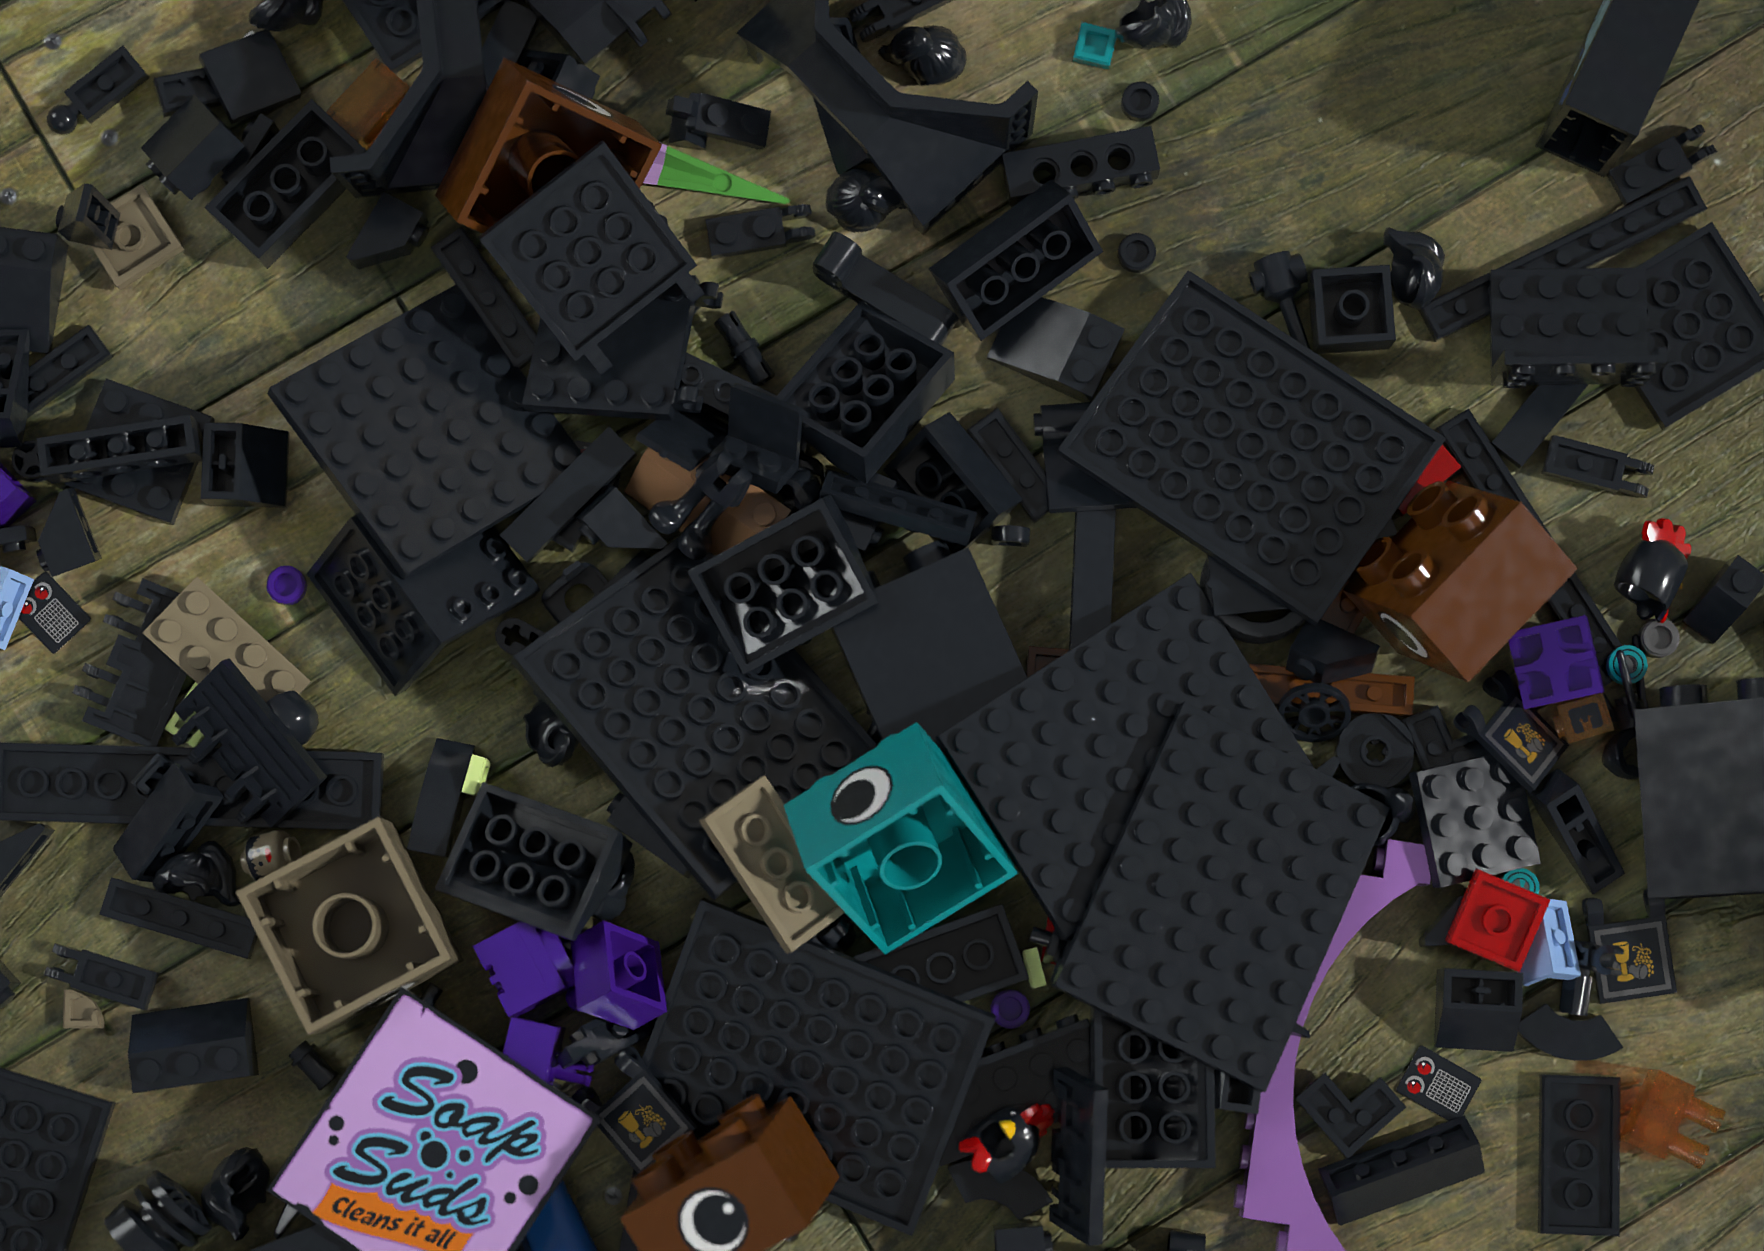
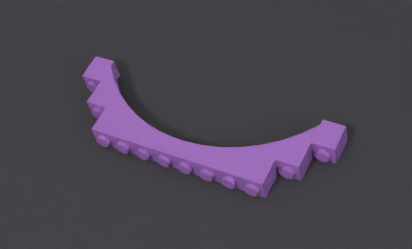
M1387 839L1382 848L1376 847L1373 858V870L1379 871L1378 877L1360 876L1296 1023L1304 1026L1313 998L1328 969L1361 927L1388 903L1414 886L1424 887L1430 885L1431 876L1424 844ZM1290 1035L1266 1092H1261L1258 1114L1245 1113L1244 1129H1249L1250 1135L1248 1145L1241 1146L1239 1168L1245 1169L1243 1185H1236L1234 1208H1240L1239 1216L1242 1218L1285 1224V1230L1278 1231L1275 1251H1345L1328 1226L1313 1196L1302 1165L1296 1137L1293 1107L1294 1069L1301 1037Z

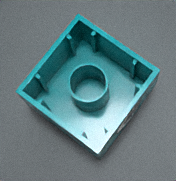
M917 722L900 733L886 737L870 752L833 775L817 780L809 790L783 805L805 870L885 955L1018 874L1014 862L951 762Z

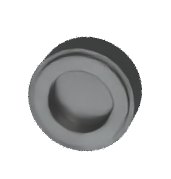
M1653 619L1643 625L1638 634L1641 650L1653 658H1663L1670 655L1676 650L1680 640L1678 629L1669 620H1666L1664 623H1658Z

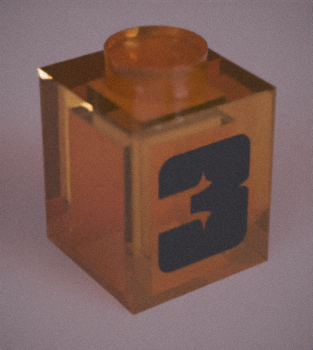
M1603 693L1557 706L1559 715L1552 716L1559 739L1567 737L1568 744L1615 731Z

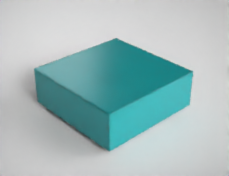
M1082 22L1072 61L1109 70L1117 39L1115 37L1116 30Z

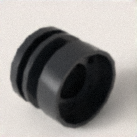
M158 1170L152 1171L146 1177V1183L149 1187L140 1184L134 1189L135 1195L142 1207L128 1200H123L104 1219L109 1233L124 1251H181L175 1240L191 1248L198 1243L196 1234L204 1236L213 1228L210 1219L194 1196L182 1185Z

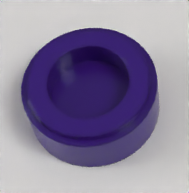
M280 566L274 569L267 579L268 594L279 604H296L306 594V578L298 569L292 566Z
M1008 989L1001 991L994 997L991 1003V1013L997 1015L995 1022L998 1025L1013 1029L1026 1022L1030 1013V1005L1024 994L1017 990Z

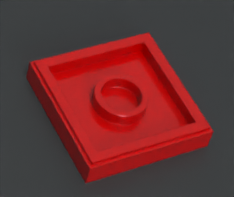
M1475 868L1445 941L1520 972L1550 903V899Z

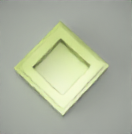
M472 754L461 792L470 796H477L482 783H486L491 766L490 760Z
M1037 947L1023 950L1021 956L1029 977V987L1035 989L1046 986Z

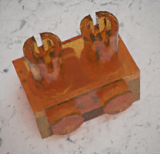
M1649 1069L1621 1131L1620 1142L1654 1158L1664 1159L1665 1156L1670 1154L1700 1169L1705 1159L1695 1155L1694 1152L1708 1156L1710 1147L1678 1133L1681 1120L1686 1118L1716 1133L1721 1123L1711 1119L1710 1116L1723 1120L1726 1111L1694 1097L1695 1086L1662 1070Z

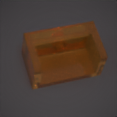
M375 58L326 113L367 150L374 143L410 87L379 59Z

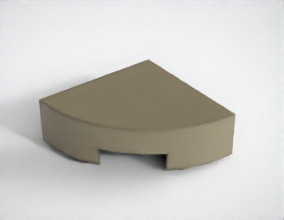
M64 989L63 1029L105 1028L103 1014L91 997L76 990Z

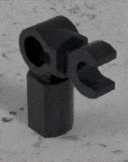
M1574 940L1581 976L1572 980H1563L1559 1012L1588 1016L1593 978L1589 976L1590 971H1598L1602 975L1609 976L1621 975L1622 970L1614 969L1610 964V959L1614 954L1624 955V949L1617 946H1600L1588 941Z

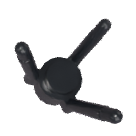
M1634 634L1632 636V645L1641 650L1639 635ZM1618 650L1616 656L1626 696L1614 699L1616 707H1613L1604 692L1595 695L1606 712L1608 722L1617 721L1619 730L1635 727V709H1646L1649 706L1646 699L1644 677L1636 682L1637 693H1634L1624 652Z

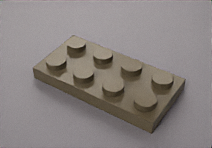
M198 577L143 632L153 644L197 684L222 660L228 658L231 659L265 702L277 694L288 691H296L300 695L311 683L304 674Z
M764 775L704 816L699 822L785 953H791L844 914L845 911L805 870L783 806L784 803Z

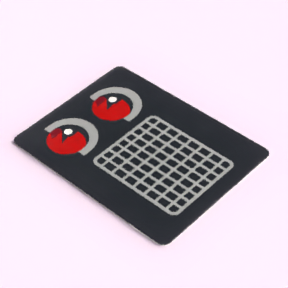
M43 572L33 581L19 615V619L53 654L59 651L91 620L88 614L48 572Z
M1421 1045L1396 1090L1450 1121L1463 1116L1481 1083V1078Z

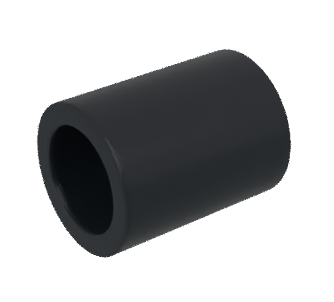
M1178 1230L1169 1231L1167 1251H1205L1206 1234Z

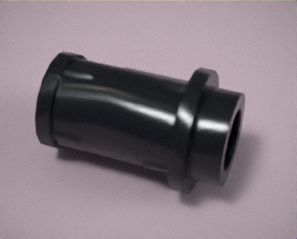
M305 1040L289 1055L293 1061L291 1065L293 1067L298 1066L317 1086V1089L321 1091L338 1073L316 1052L315 1048L317 1046L314 1043L310 1045Z

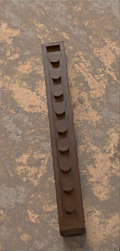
M1029 646L1027 677L1065 654L1069 649ZM1249 664L1275 706H1278L1284 694L1292 688L1304 683H1314L1310 680L1298 678L1294 673L1286 670V666ZM1368 673L1327 683L1346 695L1350 702L1351 712L1383 713L1403 717L1413 715L1415 677ZM1318 692L1308 693L1310 698L1319 697L1320 695ZM1331 696L1327 698L1325 701L1327 703H1332L1337 699ZM1298 697L1291 700V702L1297 704L1303 701Z

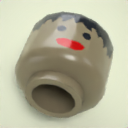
M278 829L265 832L248 839L245 850L241 854V865L244 872L250 874L257 881L301 858L302 850L298 840L290 836L286 831Z

